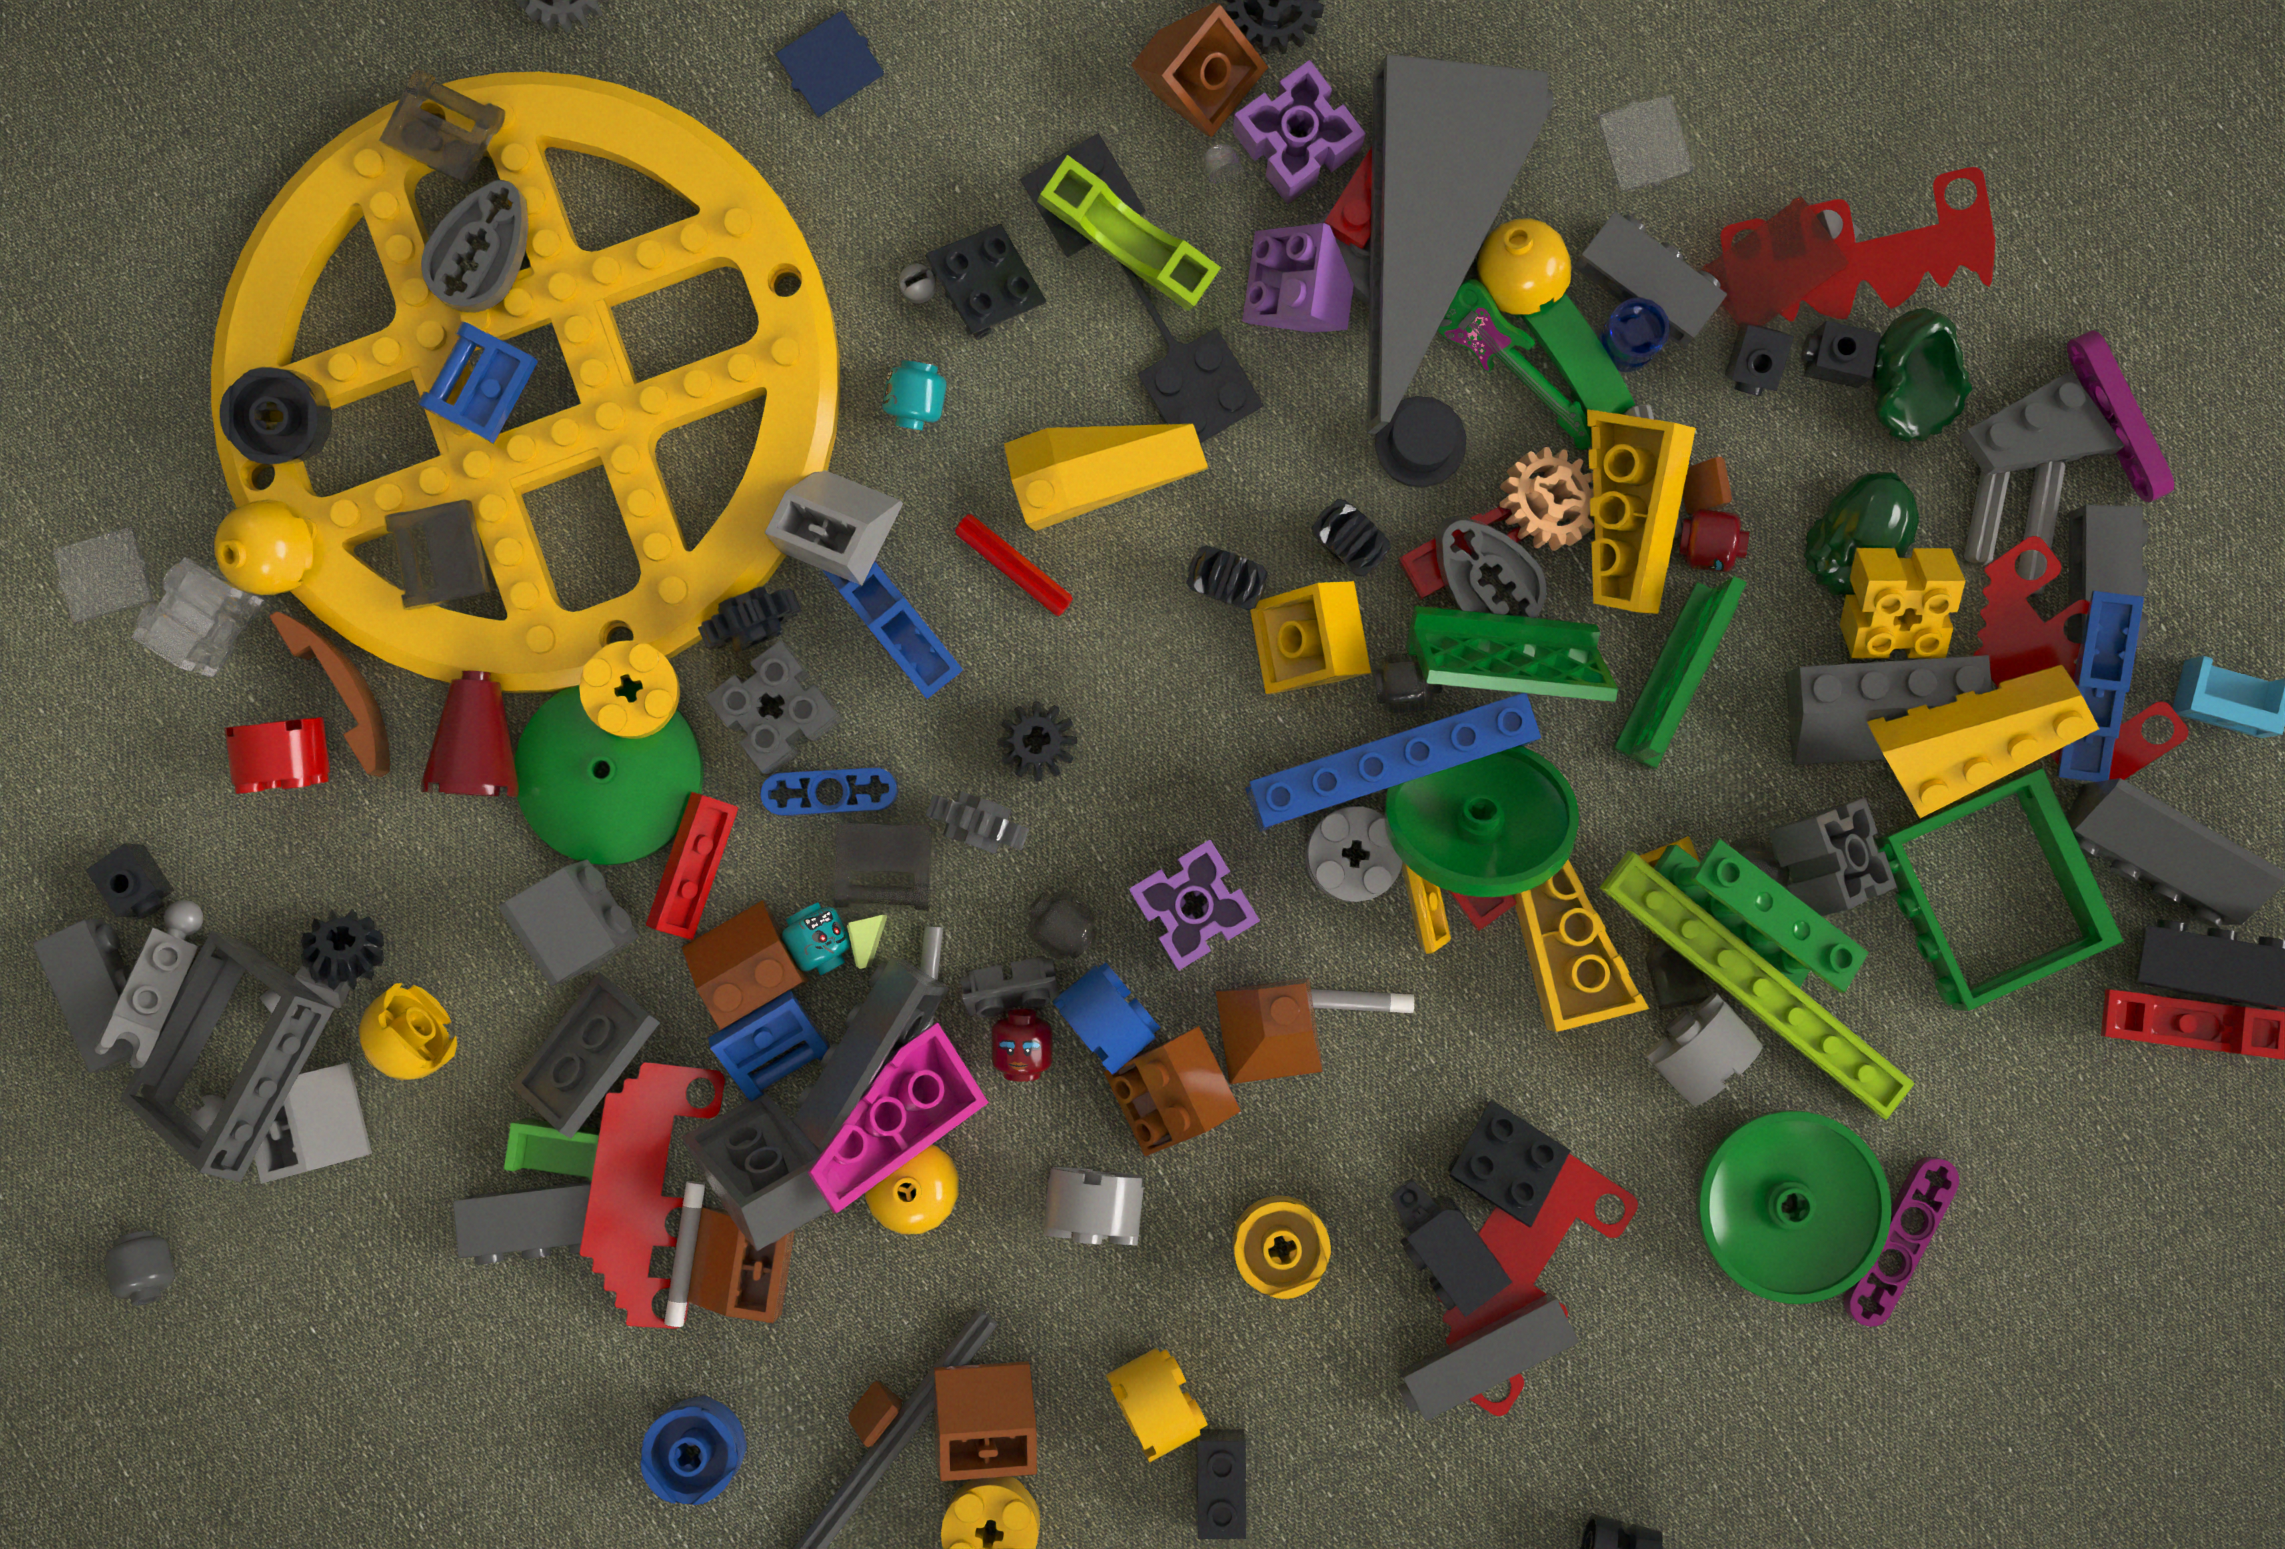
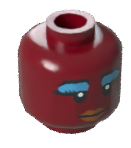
M1699 509L1693 513L1691 519L1683 520L1679 555L1686 556L1687 565L1693 569L1729 572L1734 567L1736 558L1746 559L1750 531L1741 530L1740 517L1735 513Z
M1013 1009L1008 1011V1017L997 1021L991 1029V1060L993 1067L1002 1072L1004 1078L1010 1081L1028 1082L1039 1079L1041 1072L1046 1071L1053 1061V1031L1049 1022L1036 1017V1011L1032 1009Z

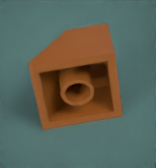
M764 900L681 947L696 990L719 1030L726 1028L789 990L794 991L810 981L806 972L799 970L782 940V930Z

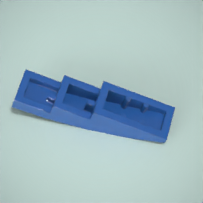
M875 561L862 586L822 570L926 699L930 698L963 671L962 667Z
M2092 591L2073 682L2082 694L2099 730L2061 748L2056 774L2058 777L2092 782L2109 780L2115 738H2119L2125 694L2130 689L2144 602L2143 596Z

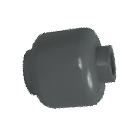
M152 1231L134 1232L115 1239L113 1242L114 1247L108 1250L104 1257L111 1294L119 1299H130L132 1306L145 1305L161 1299V1291L169 1287L175 1279V1270L168 1242L161 1237H154Z

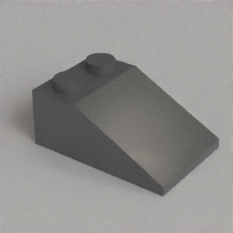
M766 1092L752 1102L748 1100L681 1137L685 1147L732 1220L757 1251L770 1243L778 1241L784 1235L810 1220L818 1218L830 1209L807 1173L821 1152Z

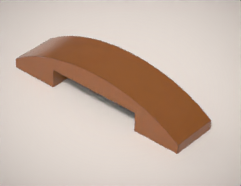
M278 611L269 616L293 656L306 660H311L314 657L318 658L359 724L344 733L343 736L366 773L378 777L388 774L390 772V753L385 724L375 697L357 667L333 641L317 629Z

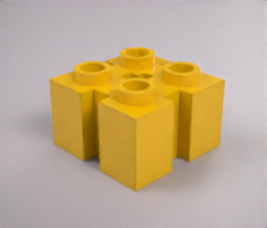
M1856 548L1850 575V582L1855 595H1846L1840 620V628L1851 658H1889L1890 653L1894 649H1905L1908 658H1946L1953 632V625L1948 613L1958 612L1966 581L1951 548H1913L1911 558H1898L1895 548Z

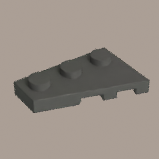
M2072 371L2065 373L1969 428L1959 437L1985 475L2033 468L2040 463L2062 460L2063 462L2079 460L2083 456L2100 453V456L2115 454L2125 446Z

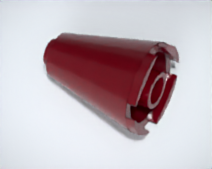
M462 671L461 679L451 680L421 780V792L433 793V784H439V792H444L445 794L499 797L500 787L507 788V796L518 797L519 787L500 682L491 681L490 672Z

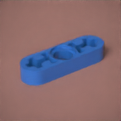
M881 768L777 773L765 780L760 795L763 805L771 813L780 816L882 811L894 804L898 797L899 788L896 779L888 771ZM857 776L856 786L872 785V777L879 776L881 783L889 785V793L881 794V802L874 803L871 795L855 794L858 804L849 805L852 798V787L848 778ZM810 779L807 794L811 807L803 808L804 798H790L787 800V807L781 808L780 802L771 798L772 791L779 790L780 782L785 781L789 789L804 790L802 780ZM826 779H836L843 788L842 798L834 805L827 806L822 804L817 797L819 784Z

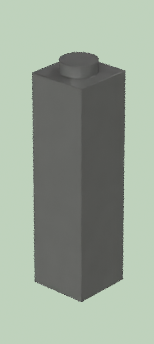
M1549 1293L1400 1370L1406 1383L1398 1386V1389L1410 1413L1419 1409L1425 1421H1428L1579 1343V1340L1557 1298Z

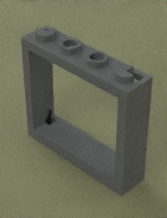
M212 930L175 997L147 1062L142 1068H136L120 1099L200 1173L241 1182L334 1008L251 943ZM216 946L219 947L216 954H214L213 951ZM245 970H248L281 996L207 1133L173 1102ZM296 1007H298L295 1015L292 1016L294 1010L296 1009ZM142 1083L145 1084L141 1090L144 1098L135 1096Z

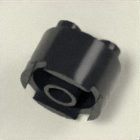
M271 367L249 370L237 379L232 386H229L223 394L219 414L223 433L242 455L254 462L262 464H294L305 461L321 452L331 432L332 410L323 387L310 377L297 371ZM271 411L283 412V421H271Z

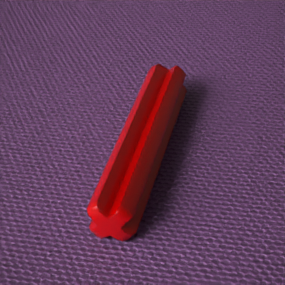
M968 514L958 523L955 532L959 538L1054 615L1060 616L1070 606L1073 600L1071 594L975 516Z

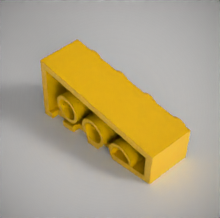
M1587 409L1588 426L1591 427L1592 449H1589L1588 452L1589 469L1593 470L1594 498H1590V516L1594 517L1595 541L1591 542L1593 604L1633 612L1658 614L1696 428L1674 422Z
M2063 665L2001 682L1999 689L1987 693L1975 694L1973 690L1956 695V702L1928 709L1926 704L1908 709V716L1886 722L1884 717L1867 721L1884 757L1920 818L2099 730L2082 694Z
M1569 859L1546 882L1528 891L1513 894V898L1517 902L1515 907L1547 1030L1559 1032L1649 1009L1642 994L1638 992L1628 973L1630 972L1621 955H1618L1608 937L1600 916L1595 912L1588 900L1584 887Z

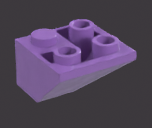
M1319 223L1255 231L1243 322L1311 333L1348 329L1354 284L1330 225Z

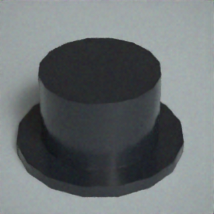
M1413 396L1401 400L1390 423L1375 434L1374 448L1379 464L1392 479L1409 487L1427 488L1443 483L1457 471L1465 455L1467 436L1462 420L1449 405L1434 397Z

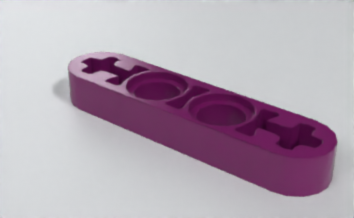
M2090 330L2069 340L2067 343L2068 357L2081 385L2125 445L2116 455L2134 491L2145 502H2152L2171 493L2174 490L2172 473L2107 342L2095 330Z
M1933 1156L1924 1157L1918 1160L1910 1170L1891 1206L1889 1233L1882 1250L1883 1252L1887 1249H1896L1902 1257L1901 1268L1892 1275H1885L1878 1266V1258L1868 1273L1854 1286L1846 1290L1843 1299L1844 1308L1848 1316L1854 1321L1868 1327H1874L1883 1324L1890 1317L1957 1192L1960 1183L1959 1174L1955 1166L1949 1161ZM1941 1168L1939 1176L1945 1180L1942 1187L1932 1186L1926 1198L1935 1201L1933 1207H1930L1925 1202L1913 1199L1914 1192L1925 1195L1930 1186V1181L1924 1178L1928 1170L1936 1172ZM1917 1207L1924 1215V1224L1916 1233L1908 1234L1903 1230L1900 1219L1906 1209ZM1870 1274L1876 1279L1890 1284L1888 1291L1879 1286L1877 1287L1872 1299L1878 1304L1875 1312L1866 1310L1861 1315L1863 1307L1857 1303L1861 1295L1865 1297L1871 1296L1876 1287V1284L1867 1281Z

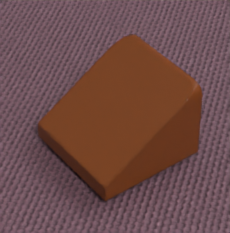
M1722 456L1688 467L1683 489L1684 503L1688 514L1693 515L1699 509L1721 510L1731 502L1732 496L1725 459Z
M879 1381L871 1384L848 1416L849 1422L858 1437L867 1447H872L903 1405V1400Z

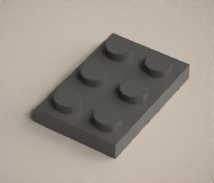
M598 972L510 1086L558 1132L572 1138L660 1022L612 980Z

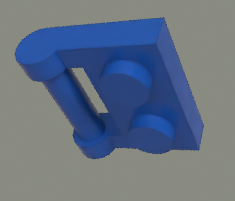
M462 321L455 333L459 338L429 393L424 391L417 404L431 413L494 444L538 361L533 356ZM476 346L484 349L454 406L447 403V399Z
M791 990L708 1038L711 1050L751 1102L763 1096L765 1088L815 1058L821 1061L827 1050L831 1047L820 1029L818 1030ZM803 1040L806 1041V1043H804L803 1045L799 1046L798 1048L794 1049L793 1051L789 1052L788 1054L784 1055L783 1057L779 1058L773 1063L767 1065L766 1067L762 1068L756 1073L752 1072V1070L756 1069L757 1067L761 1066L762 1064L766 1063L767 1061L771 1060L772 1058L776 1057L777 1055L781 1054L787 1049L793 1047Z

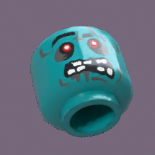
M902 360L901 367H893L888 371L882 408L887 414L896 416L895 426L923 431L924 422L933 423L941 418L947 381L943 376L937 374V366Z
M819 902L785 920L788 927L784 929L781 937L799 970L810 971L817 968L820 976L846 963L841 954L849 950L851 942L849 933L835 908H822Z

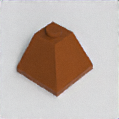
M1215 2L1160 29L1131 64L1132 68L1156 97L1209 137H1212L1268 69L1266 63L1219 3Z
M1309 978L1216 990L1230 1084L1323 1072Z

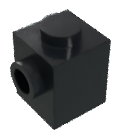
M1741 321L1725 376L1729 379L1736 381L1734 389L1757 396H1762L1764 388L1777 391L1794 336L1787 332Z
M1825 321L1814 333H1809L1805 339L1801 359L1807 361L1804 376L1859 388L1872 378L1881 333Z
M124 843L85 870L116 917L146 918L162 908L164 905L162 899L175 891L146 847L141 844Z

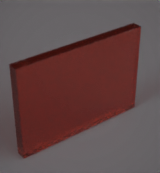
M1800 196L1794 198L1788 206L1714 261L1705 264L1702 270L1714 276L1721 285L1720 289L1727 293L1722 304L1739 327L1741 321L1764 326L1837 272L1845 270L1850 262L1804 198Z

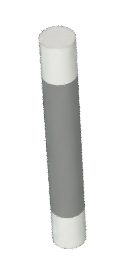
M1311 989L1314 1008L1413 1013L1414 994Z
M686 1181L664 1324L668 1326L682 1327L684 1324L705 1183Z

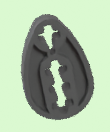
M496 180L468 195L439 223L424 247L421 260L424 280L431 292L453 309L462 312H480L490 309L501 302L513 286L526 250L529 226L526 199L512 183L505 180ZM497 198L500 200L509 199L512 203L509 211L502 208L498 210L494 206ZM475 239L479 241L485 239L490 246L486 252L483 250L476 252L471 244ZM464 259L467 261L474 260L478 264V268L475 272L471 270L465 272L460 267V264ZM452 280L458 282L462 280L467 285V288L462 293L461 291L453 292L448 286Z
M1457 515L1448 517L1440 523L1435 534L1437 562L1443 583L1458 610L1514 616L1508 612L1509 606L1507 603L1494 596L1496 593L1495 588L1485 580L1480 579L1482 573L1479 568L1483 564H1487L1493 567L1491 573L1494 578L1506 584L1504 587L1506 593L1515 600L1520 601L1518 607L1521 611L1516 616L1530 618L1538 616L1546 598V580L1540 565L1522 546L1499 530L1477 520ZM1456 529L1463 533L1467 532L1464 535V540L1472 551L1471 555L1458 546L1452 545L1455 540L1451 534Z

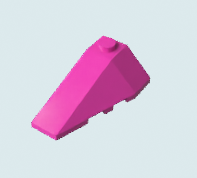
M934 1023L896 1050L807 1172L834 1214L848 1206L989 1103L939 1023Z

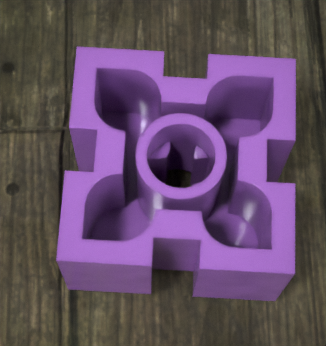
M1310 60L1280 81L1278 95L1275 100L1271 101L1264 92L1234 115V135L1254 161L1262 155L1267 158L1268 163L1265 176L1287 205L1317 184L1320 167L1323 164L1332 173L1358 154L1362 149L1366 135L1344 104L1336 110H1333L1329 105L1332 88ZM1295 129L1299 133L1304 130L1307 134L1306 137L1298 138L1291 135L1290 131Z
M1211 840L1180 857L1177 862L1181 866L1182 871L1167 879L1161 869L1129 888L1148 922L1159 916L1168 932L1159 937V940L1178 971L1211 951L1205 942L1208 938L1221 932L1224 939L1228 941L1260 921L1241 889L1229 894L1220 878L1230 871ZM1193 892L1195 897L1199 894L1205 897L1207 903L1201 907L1204 913L1201 918L1195 919L1193 914L1186 917L1182 913L1181 907L1186 904L1183 896L1186 893Z

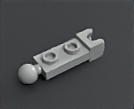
M180 900L170 904L164 915L165 925L168 929L165 933L155 928H152L114 1009L96 1043L94 1050L97 1054H105L117 1039H125L133 1046L130 1065L133 1068H142L147 1062L199 947L184 941L186 936L198 932L203 923V913L200 907L193 901Z

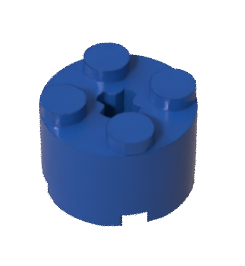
M1105 962L1099 968L1096 965L1093 966L1056 997L1052 1003L1059 1009L1061 1015L1089 1049L1099 1056L1102 1060L1101 1063L1113 1075L1156 1039L1154 1033L1160 1029V1026L1136 998L1129 1003L1126 1002L1125 998L1131 994L1130 990Z
M708 1396L688 1398L675 1403L650 1426L645 1434L642 1443V1460L640 1461L641 1472L649 1488L664 1501L674 1504L677 1502L699 1505L714 1499L733 1479L744 1459L747 1443L739 1419L727 1406ZM697 1445L701 1450L700 1454H695L692 1457L687 1455L685 1450L689 1446Z

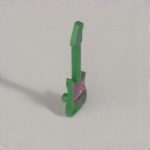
M1471 279L1462 283L1437 331L1451 342L1469 349L1477 357L1481 367L1486 372H1490L1494 368L1493 356H1496L1559 417L1556 422L1574 438L1575 446L1580 450L1588 449L1592 445L1591 427L1588 426L1587 418L1578 401L1571 403L1513 347L1517 345L1530 350L1535 345L1533 338L1505 320L1500 314L1494 299L1481 282Z

